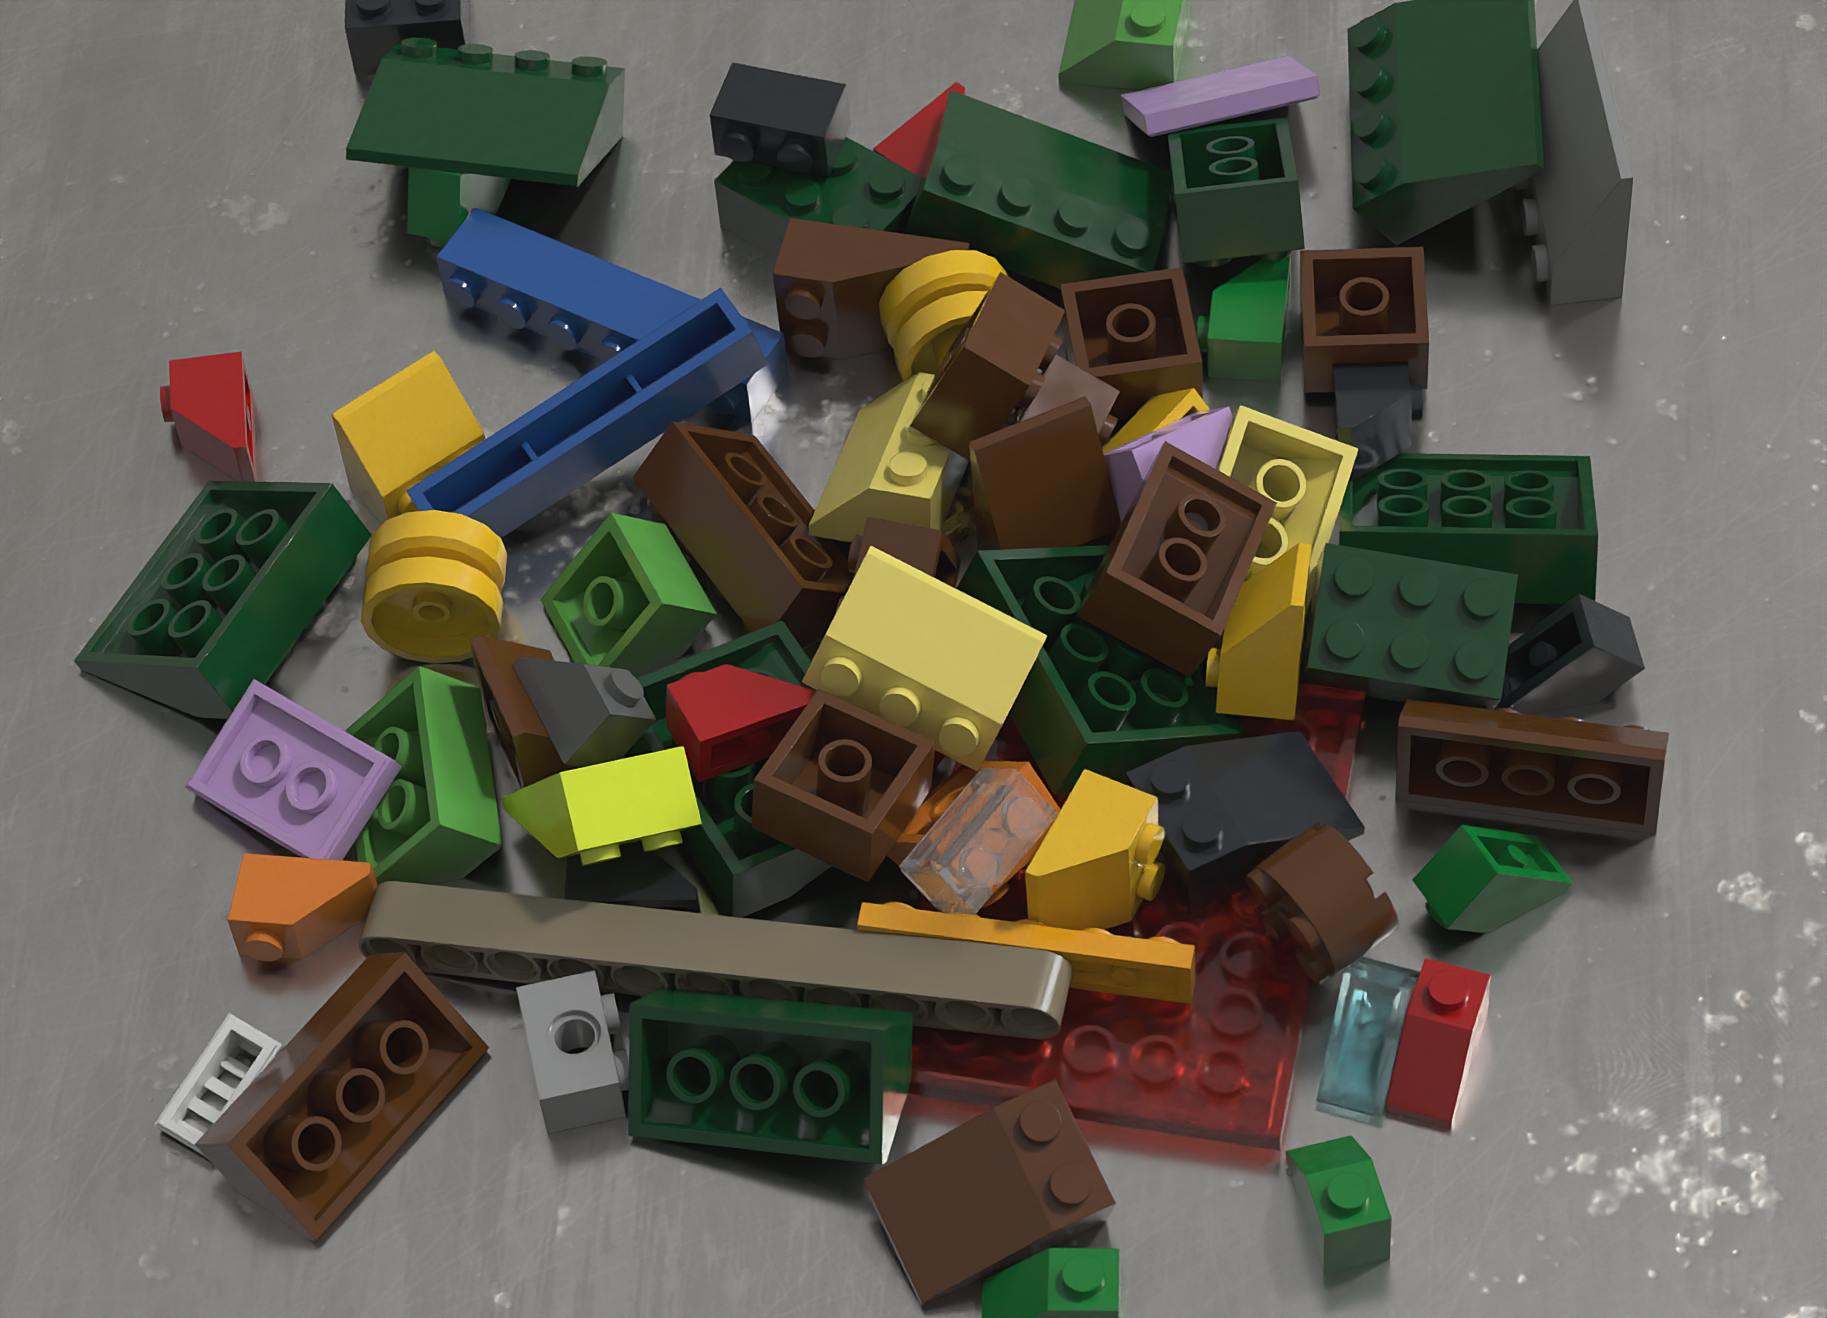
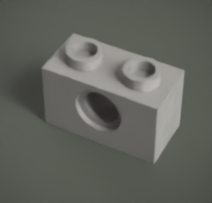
M595 970L516 987L547 1134L626 1117L621 1091L629 1090V1061L626 1049L612 1051L609 1035L622 1032L614 993L600 996ZM577 1047L589 1048L579 1054L567 1053Z

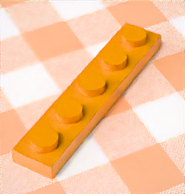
M862 902L857 922V929L861 931L1050 951L1062 956L1072 966L1073 971L1069 988L1192 1003L1196 981L1195 946L1180 944L1170 938L1152 937L1140 939L1113 935L1106 930L1098 928H1087L1079 931L1048 927L1041 922L1029 919L1016 922L981 918L967 911L941 913L918 910L899 902H889L883 905Z

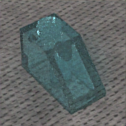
M1361 956L1344 972L1316 1101L1377 1118L1384 1116L1404 1021L1420 971Z

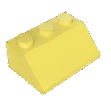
M918 372L859 409L810 521L809 535L852 543L856 534H864L867 517L936 530L942 529L969 461L910 426L935 376L934 374Z
M1240 405L1233 415V421L1217 470L1277 502L1244 582L1296 544H1312L1306 606L1307 614L1312 598L1317 561L1325 543L1330 541L1358 448Z
M870 546L802 683L816 690L825 691L934 741L936 751L978 772L1047 635Z

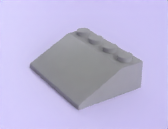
M1573 0L1537 49L1544 170L1513 186L1515 190L1524 189L1526 199L1521 200L1523 232L1525 236H1535L1536 245L1531 247L1533 277L1535 282L1545 281L1550 305L1622 297L1633 187V174L1591 1Z

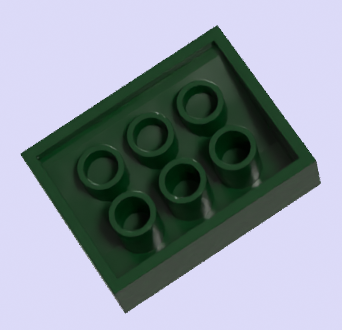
M1534 0L1404 1L1394 3L1347 29L1353 210L1394 244L1398 245L1544 170Z
M427 38L404 39L386 54L380 62L346 147V160L578 186L623 136L625 68L609 67L605 59L598 57H577L572 59V62L550 60V55L543 51L525 50L516 52L515 56L493 54L492 47L482 44L461 45L456 50L436 47V41Z
M950 90L905 232L916 236L969 243L970 250L994 257L1003 268L1060 289V284L1151 272L1154 270L1166 227L1172 172Z
M1400 453L1354 481H1348L1339 509V545L1518 574L1514 605L1516 603L1544 604L1548 608L1557 610L1578 594L1595 601L1598 526L1590 456Z
M208 481L75 658L74 662L83 671L196 717L229 719L253 679L265 684L275 669L287 660L295 641L308 623L321 613L326 598L342 576L354 567L357 562V555L372 534L333 483Z
M1110 545L980 550L976 552L956 587L957 590L1047 635L1009 711V715L1054 796L1070 795L1084 769L1126 785V772L1181 747L1242 739L1245 734L1244 729L1234 714L1216 713L1218 688L1205 686L1207 667L1203 661L1189 678L1077 616L1095 573Z
M782 620L636 678L642 685L643 696L656 721L626 752L624 757L630 758L678 747L666 727L668 684L679 681L690 673L705 672L728 664L814 690L816 693V689L802 683L811 661ZM770 757L698 782L689 767L702 824L681 831L683 841L681 845L729 917L742 918L787 899L832 866L751 828L754 779Z

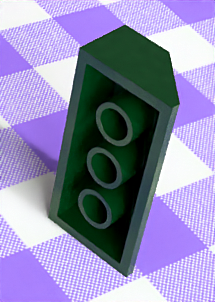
M661 987L630 1003L628 1136L883 1164L887 1161L911 1082L913 1013Z

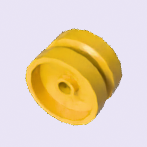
M950 250L930 255L904 268L886 286L879 301L880 321L888 343L894 349L895 362L902 382L918 372L936 374L947 350L999 273L1001 272L1007 276L1006 271L994 257L972 250Z
M438 510L407 512L386 520L372 533L368 550L366 568L368 579L363 594L360 620L367 636L383 650L407 660L435 664L461 662L472 658L473 652L470 639L481 635L497 638L501 626L503 605L501 592L505 581L507 552L501 538L481 522L462 514Z

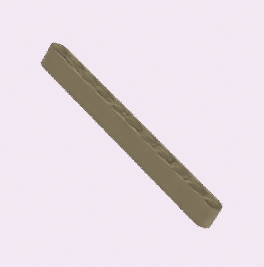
M387 881L379 884L375 889L358 942V949L366 958L370 954L405 952L422 972L534 984L595 970L599 991L646 996L664 987L913 1013L912 1026L1029 1039H1047L1059 1033L1073 971L1070 963L1062 956L1040 949L399 881Z

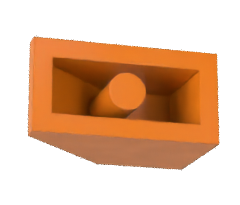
M243 853L227 919L238 954L249 955L261 961H275L280 958L303 960L365 919L375 889L378 887L372 863Z

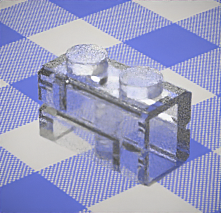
M981 768L899 867L903 874L941 912H959L960 914L975 915L993 894L992 887L1000 886L1058 815L1046 799L1016 769H1000L998 771L996 768Z

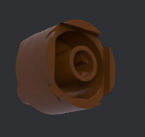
M1319 822L1314 823L1256 865L1245 876L1249 888L1262 903L1254 909L1259 922L1274 940L1280 941L1285 936L1298 950L1295 956L1299 965L1317 985L1339 974L1399 929L1398 915L1386 891L1376 899L1374 898L1373 890L1367 880L1374 872L1351 843L1328 824L1320 828Z

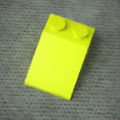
M684 746L559 772L501 797L504 810L554 856L563 858L580 854L582 866L621 857L619 845L641 840L644 852L683 843L681 831L702 824Z

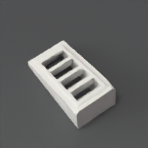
M229 1013L154 1125L169 1136L206 1157L195 1145L204 1133L183 1121L185 1116L192 1110L214 1124L278 1055L284 1046ZM242 1049L256 1057L250 1068L234 1059ZM224 1070L242 1079L236 1089L218 1080V1077ZM207 1090L227 1101L221 1112L200 1100Z

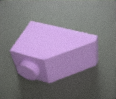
M1229 406L1193 413L1104 453L1121 523L1159 449L1165 441L1217 469L1233 421Z

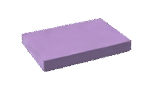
M1291 56L1121 94L1124 115L1147 135L1153 137L1317 99V96H1320L1321 93L1318 76Z
M253 679L185 788L300 858L342 861L402 766L385 754Z

